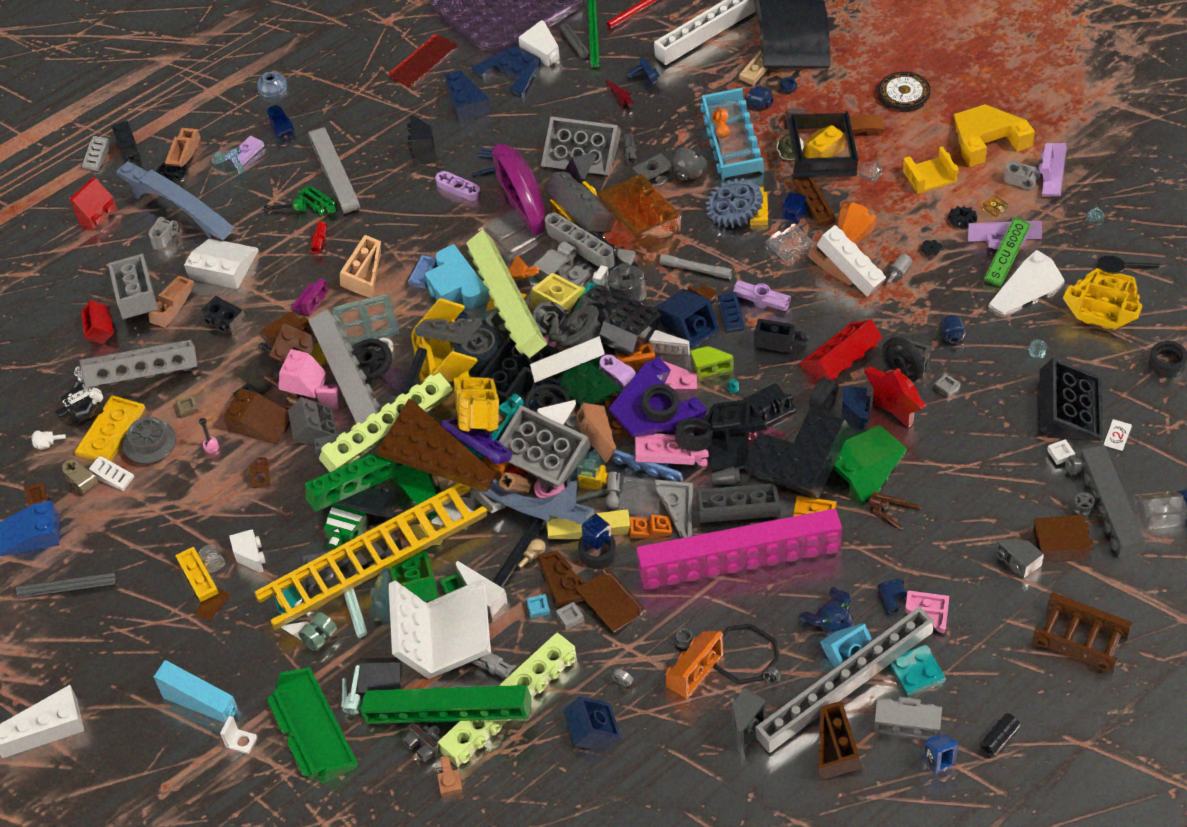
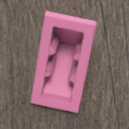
M325 384L316 388L320 404L332 407V409H339L342 398V391L339 385Z

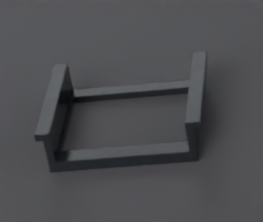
M845 111V113L793 115L786 112L784 129L789 131L794 157V178L857 176L859 159L848 111ZM831 125L836 128H844L850 157L803 158L798 129L825 128Z

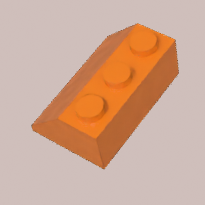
M703 631L698 638L695 637L691 641L688 650L680 654L677 663L667 670L665 674L666 687L688 699L711 671L714 664L723 656V633L720 631Z

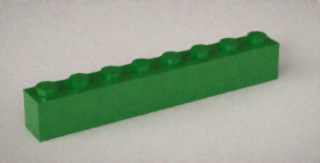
M527 685L372 690L365 692L360 711L366 724L528 719L532 697Z

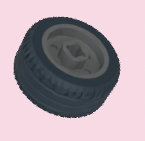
M482 324L464 344L454 342V350L457 353L477 358V362L469 371L481 373L503 345V339L497 329Z

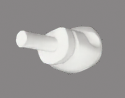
M35 431L31 437L33 447L41 450L54 445L53 440L66 439L65 434L53 436L52 431Z

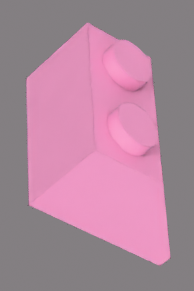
M291 349L279 372L278 390L315 398L317 395L316 388L321 386L326 376V371L309 353Z

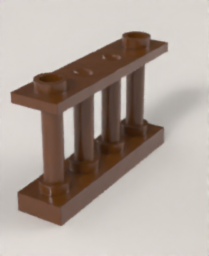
M1052 592L1047 606V610L1051 611L1043 630L1035 628L1032 642L1113 673L1117 658L1112 657L1119 639H1128L1133 622ZM1059 615L1071 619L1063 638L1051 633ZM1080 622L1092 626L1084 645L1071 641ZM1099 630L1112 634L1104 653L1092 649Z

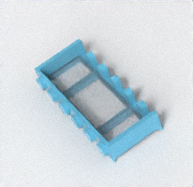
M738 88L702 95L703 103H700L701 113H705L703 120L704 124L708 125L706 131L707 136L711 137L709 139L710 147L715 150L713 151L714 161H718L716 163L717 173H721L723 180L727 177L757 171L764 173L763 158H761L760 148H757V138L754 136L753 124L750 123V114L747 112L746 100L743 98V89ZM717 108L726 109L728 112V119L725 125L729 127L730 133L726 138H720L716 134L718 125L714 124L712 114Z

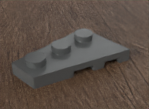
M465 318L454 322H447L446 319L423 320L415 328L416 336L464 344L482 325L481 318H474V321L465 322Z

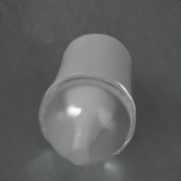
M900 254L893 264L887 268L886 276L888 280L886 282L888 284L903 279L904 274L913 262L908 255Z

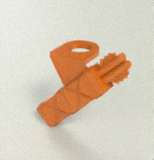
M517 255L508 270L515 281L526 279V276L531 277L538 274L540 268L536 265L528 267Z

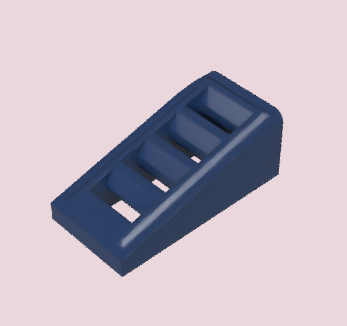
M736 293L719 295L718 306L726 332L744 329V322ZM738 320V322L728 323L729 321Z

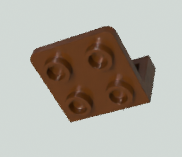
M293 312L285 314L262 329L263 333L273 344L283 323L312 335L308 319L305 316L299 319Z

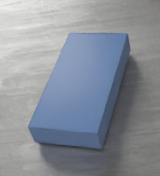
M421 255L408 280L409 285L426 289L425 273L437 267L436 258Z

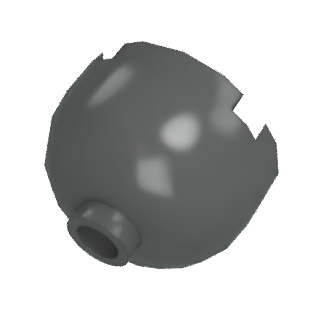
M679 147L672 158L673 170L681 180L697 179L705 171L708 165L707 160L701 155L700 157L694 155L695 151Z

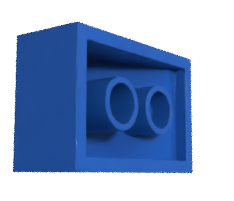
M53 501L32 504L0 522V556L59 546V515Z

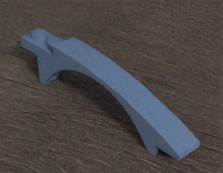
M127 161L116 171L118 177L130 183L135 198L140 199L145 193H153L167 198L192 217L210 238L215 236L224 240L235 230L230 223L198 198L152 169L148 172Z
M495 479L488 492L478 490L517 511L549 522L556 516L559 519H567L577 524H586L594 516V508L576 504L577 483L572 481L560 493L546 498H530L505 491Z

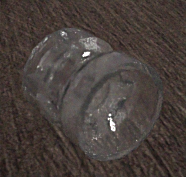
M215 544L206 545L199 551V557L205 562L204 565L207 571L216 572L225 565V560L219 554V549Z

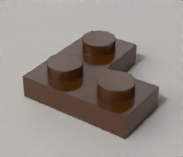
M283 323L268 358L284 364L291 349L311 355L317 338Z

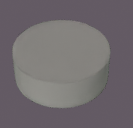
M615 669L612 674V679L624 687H629L634 680L629 673L621 669Z

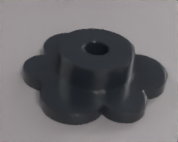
M925 240L921 250L925 251L927 256L938 255L940 250H942V244L937 243L936 240Z

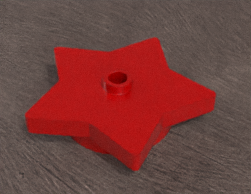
M871 366L867 367L864 373L874 389L872 404L890 411L909 428L914 423V412L920 411L926 406V403L920 399L918 390L913 382L901 373L899 368L882 372Z

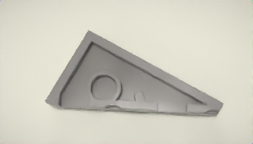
M655 480L654 487L680 537H691L693 483Z

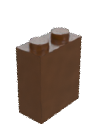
M1084 515L1034 519L1033 534L1036 547L1044 554L1042 563L1089 560L1090 552L1093 551L1094 546L1093 540L1089 539L1088 536L1090 528L1089 523L1085 522Z

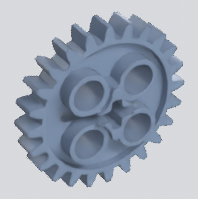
M737 178L732 183L728 180L726 185L722 182V187L716 186V192L711 191L712 196L707 197L706 211L710 220L712 219L713 223H718L719 226L724 224L725 228L729 224L734 228L736 223L741 226L743 221L748 223V218L754 219L753 214H759L757 209H762L761 204L763 203V195L759 186H756L755 182L751 184L750 180L745 182L744 178L740 182H738Z

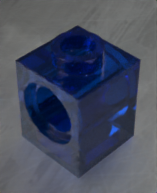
M789 192L782 206V219L799 223L806 210L807 196Z
M596 513L581 525L583 539L596 550L611 539L610 524Z

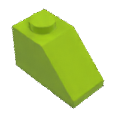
M709 346L690 351L691 365L697 374V379L734 370L733 356L731 354Z

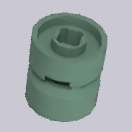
M318 612L310 620V624H306L298 632V635L310 649L318 651L325 644V639H329L337 631V627L327 615Z

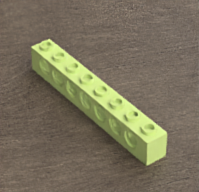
M440 372L435 376H428L423 381V384L420 386L418 384L414 385L409 390V393L399 395L394 403L391 405L387 403L380 409L379 413H372L366 418L364 423L361 424L359 422L351 428L349 433L346 434L344 432L339 435L334 443L331 444L329 442L321 448L320 461L329 472H332L358 460L382 443L400 414L397 410L401 411L408 399L417 402L425 412H429L447 400L454 389ZM353 440H358L360 444L355 443ZM338 449L343 450L345 454L340 453Z
M557 632L505 679L500 686L528 685L529 692L533 698L537 693H541L552 679H556L566 666H570L575 661V646ZM512 719L460 721L437 742L439 751L443 756L449 755L450 762L458 768L462 763H466L477 749H481L492 735H496L507 721Z

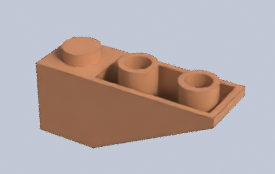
M583 403L576 414L578 428L582 434L588 436L590 444L602 459L608 462L611 455L615 453L616 445L613 441L612 430L608 423L604 406Z

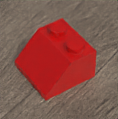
M94 177L70 198L78 223L93 231L117 209L113 196Z

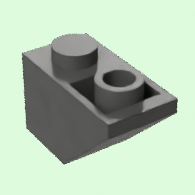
M999 539L996 542L995 553L997 557L1005 561L1016 574L1021 575L1023 578L1042 565L1044 554L1030 541Z

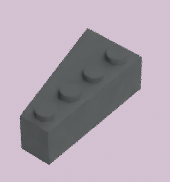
M554 172L545 189L585 231L611 232L620 215L567 172Z

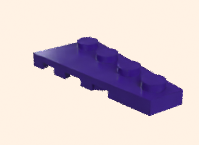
M458 416L442 420L441 426L452 436L462 440L463 444L476 449V452L487 456L493 463L501 464L511 460L513 453L499 441L492 440V435L488 431L483 432L481 429H472L468 432L459 429Z

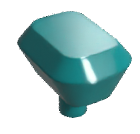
M731 379L728 382V392L736 393L739 391V382Z

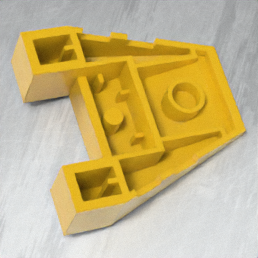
M986 104L954 114L961 156L969 167L986 161L987 146L985 143L1007 137L1017 152L1033 147L1035 131L1025 119Z

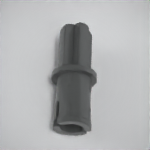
M626 133L623 137V152L626 156V163L633 165L632 159L634 164L637 163V148L634 145L633 135Z

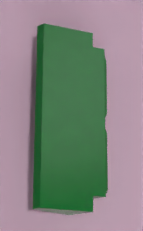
M307 667L279 673L275 685L277 690H274L272 695L268 697L267 703L281 732L289 736L287 745L301 774L308 776L309 780L319 776L321 783L324 784L356 769L358 762L311 668Z

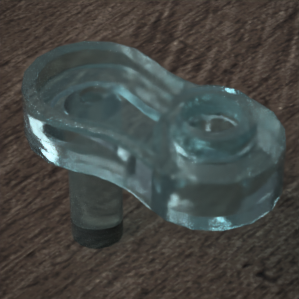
M239 147L225 153L219 151L213 154L214 158L211 161L214 166L232 159L238 173L245 171L237 156L241 154Z

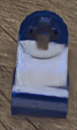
M274 105L268 108L269 122L278 138L286 132L294 131L292 122L280 106Z

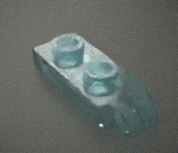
M595 449L593 452L588 451L577 466L576 474L596 478L601 465H605L606 462Z

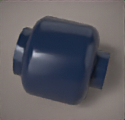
M755 86L748 92L747 100L751 107L765 110L768 106H772L774 97H772L770 89Z
M949 315L940 322L941 336L945 342L955 344L965 337L964 322L960 317Z

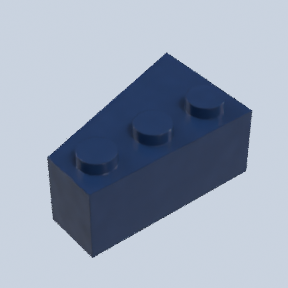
M461 70L444 74L446 90L459 122L491 114L489 98Z

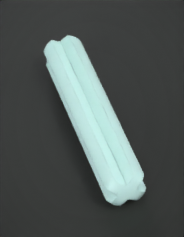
M353 588L345 592L344 596L358 638L367 636V629Z

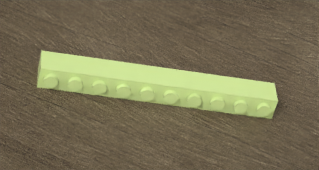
M481 230L466 242L469 248L468 253L474 259L473 263L479 269V275L485 279L483 283L489 289V295L495 300L493 303L500 311L498 312L500 317L506 321L504 325L511 332L509 335L512 340L517 343L515 345L516 349L521 354L525 353L530 358L546 346L547 343L493 239L484 230Z

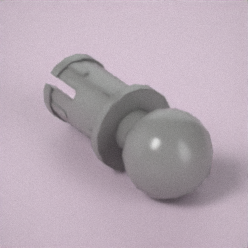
M617 472L608 473L607 489H605V493L608 495L604 502L609 509H616L620 504V499L617 496L621 494L619 489L620 473Z

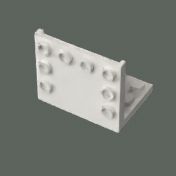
M481 579L428 603L421 600L398 582L393 581L389 583L392 655L426 678L431 679L491 653L485 582Z

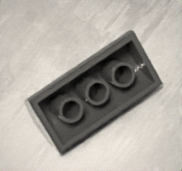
M776 483L697 490L700 523L780 516V502Z

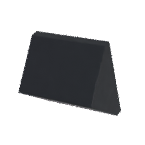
M592 153L572 157L564 172L569 173L582 184L597 155Z
M360 658L358 662L360 666L358 675L359 695H365L366 691L401 689L402 661L400 659Z

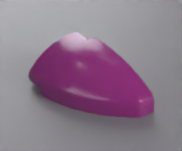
M497 144L492 149L497 181L507 193L508 201L519 217H521V220H523L533 237L545 231L546 215L537 179L530 166L517 150L505 144Z

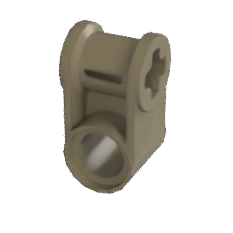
M71 459L62 465V470L66 474V481L81 495H84L98 484L95 475L84 468L78 461Z

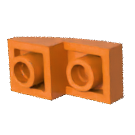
M651 514L649 519L629 518V538H658L672 534L670 516Z

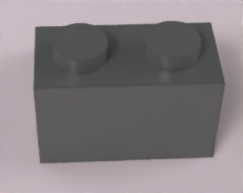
M746 688L740 694L736 693L731 701L733 729L737 749L741 753L756 735L755 727L766 719V700Z

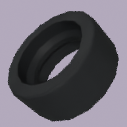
M1161 341L1155 344L1151 350L1150 367L1160 376L1176 377L1186 369L1187 350L1175 341ZM1165 353L1172 354L1180 362L1172 365L1165 364L1157 356Z
M655 384L648 387L642 397L641 407L643 414L653 422L662 423L673 419L678 410V394L672 387L665 384ZM654 396H665L671 401L672 405L667 410L658 411L650 407L649 399Z
M699 418L683 419L676 425L675 442L686 450H704L712 443V426L707 421ZM687 433H696V434H700V435H699V436H692V435H689V434H687Z
M601 529L586 532L578 542L579 558L589 568L602 569L614 562L617 555L616 541L613 535ZM594 542H602L609 546V551L601 556H592L586 553V547Z

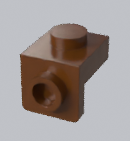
M44 483L24 487L27 500L26 508L32 504L48 501Z

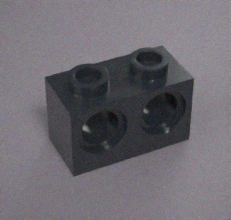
M215 296L201 309L204 316L203 319L208 325H213L221 332L232 336L247 322L242 309L218 296Z

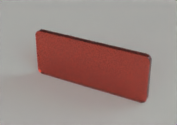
M439 34L433 35L389 73L390 78L409 88L413 87L455 51L457 44Z

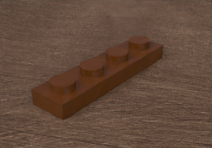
M792 174V181L818 227L835 223L836 217L814 179L794 178Z

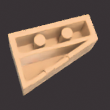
M364 235L340 272L341 287L373 299L381 256V241Z

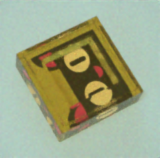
M993 195L982 204V209L995 218L1008 208V203L996 195Z

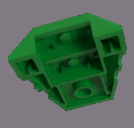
M878 425L849 435L833 469L850 483L849 493L864 505L870 500L873 492L879 493L881 486L887 481L891 471L900 462L907 448L882 426Z

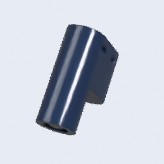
M894 579L880 583L878 590L887 613L894 614L898 612L899 607L896 600L907 596L904 580Z

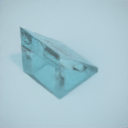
M1095 207L1087 212V221H1104V212Z

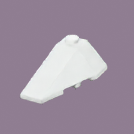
M1036 250L1022 263L992 299L989 307L1004 316L1022 308L1023 304L1037 301L1039 297L1045 294L1047 296L1053 294L1064 284L1065 280L1053 260Z

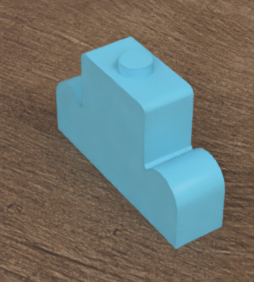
M454 244L437 252V267L425 273L428 291L432 297L435 296L437 300L442 298L454 303L463 299L464 306L469 309L477 308L489 302L488 288Z

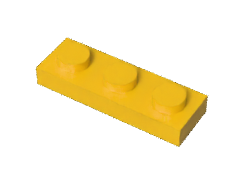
M194 547L175 555L200 602L219 593Z

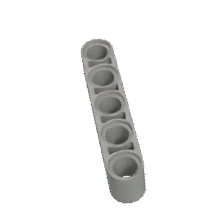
M550 213L545 217L547 234L560 243L565 241L576 247L579 255L598 267L603 265L610 269L614 266V253L611 246L557 213Z

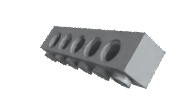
M191 340L79 360L82 381L85 387L96 388L101 384L112 385L123 380L134 381L139 377H154L160 373L171 374L176 370L187 371L191 370L192 367H197L195 346ZM174 356H180L178 360L172 361ZM162 359L159 364H153L155 360ZM137 363H143L141 367L135 368V365ZM119 366H124L122 371H116ZM99 370H106L102 375L97 374Z

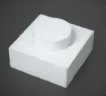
M601 265L598 271L594 272L592 281L595 284L606 285L608 267Z
M1066 439L1049 445L1047 449L1057 465L1066 462L1070 455L1075 456V452Z

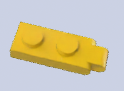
M759 187L763 195L762 209H757L759 214H753L754 219H750V225H768L767 192H764V187Z

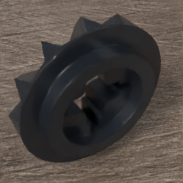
M965 205L963 207L956 206L948 214L949 222L954 227L960 229L968 228V224L976 223L978 218L976 211L972 210V207L966 208Z

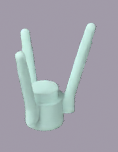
M359 665L355 667L351 693L348 696L346 678L342 679L341 707L348 714H359L363 703L360 695L355 694Z

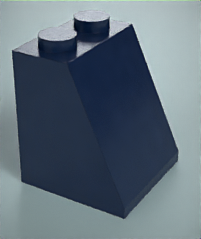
M681 289L655 307L659 312L663 313L660 323L676 337L689 341L690 349L719 331L709 299L688 290Z

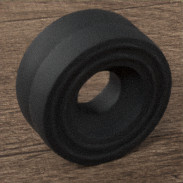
M827 377L820 378L811 393L809 407L827 413L836 399L839 384Z

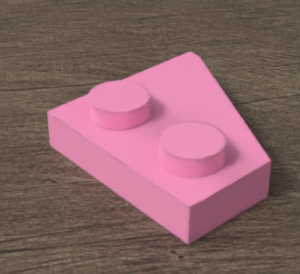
M664 362L671 369L665 385L672 387L677 394L697 393L696 373Z

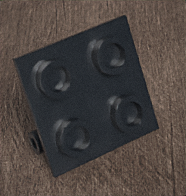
M777 383L744 398L753 401L766 424L797 409L791 402L794 400L793 396L785 394Z

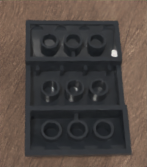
M754 0L761 34L760 47L763 68H830L829 25L824 0Z

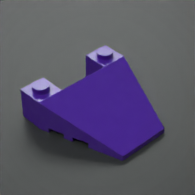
M660 357L645 363L609 407L611 414L632 437L655 435V432L660 431L671 433L672 430H676V425L679 421L687 418L703 420L708 410L695 396L684 402L679 400L677 414L667 422H653L643 414L641 407L643 393L652 385L665 384L671 372V369ZM654 396L649 399L650 407L658 411L667 410L672 405L671 401L665 396Z

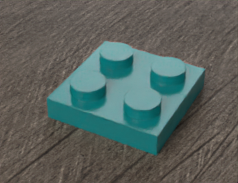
M926 644L907 651L889 664L907 697L941 684L946 679Z

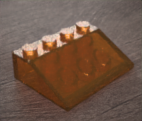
M642 173L597 193L600 200L635 238H666L679 232L681 229L680 213Z

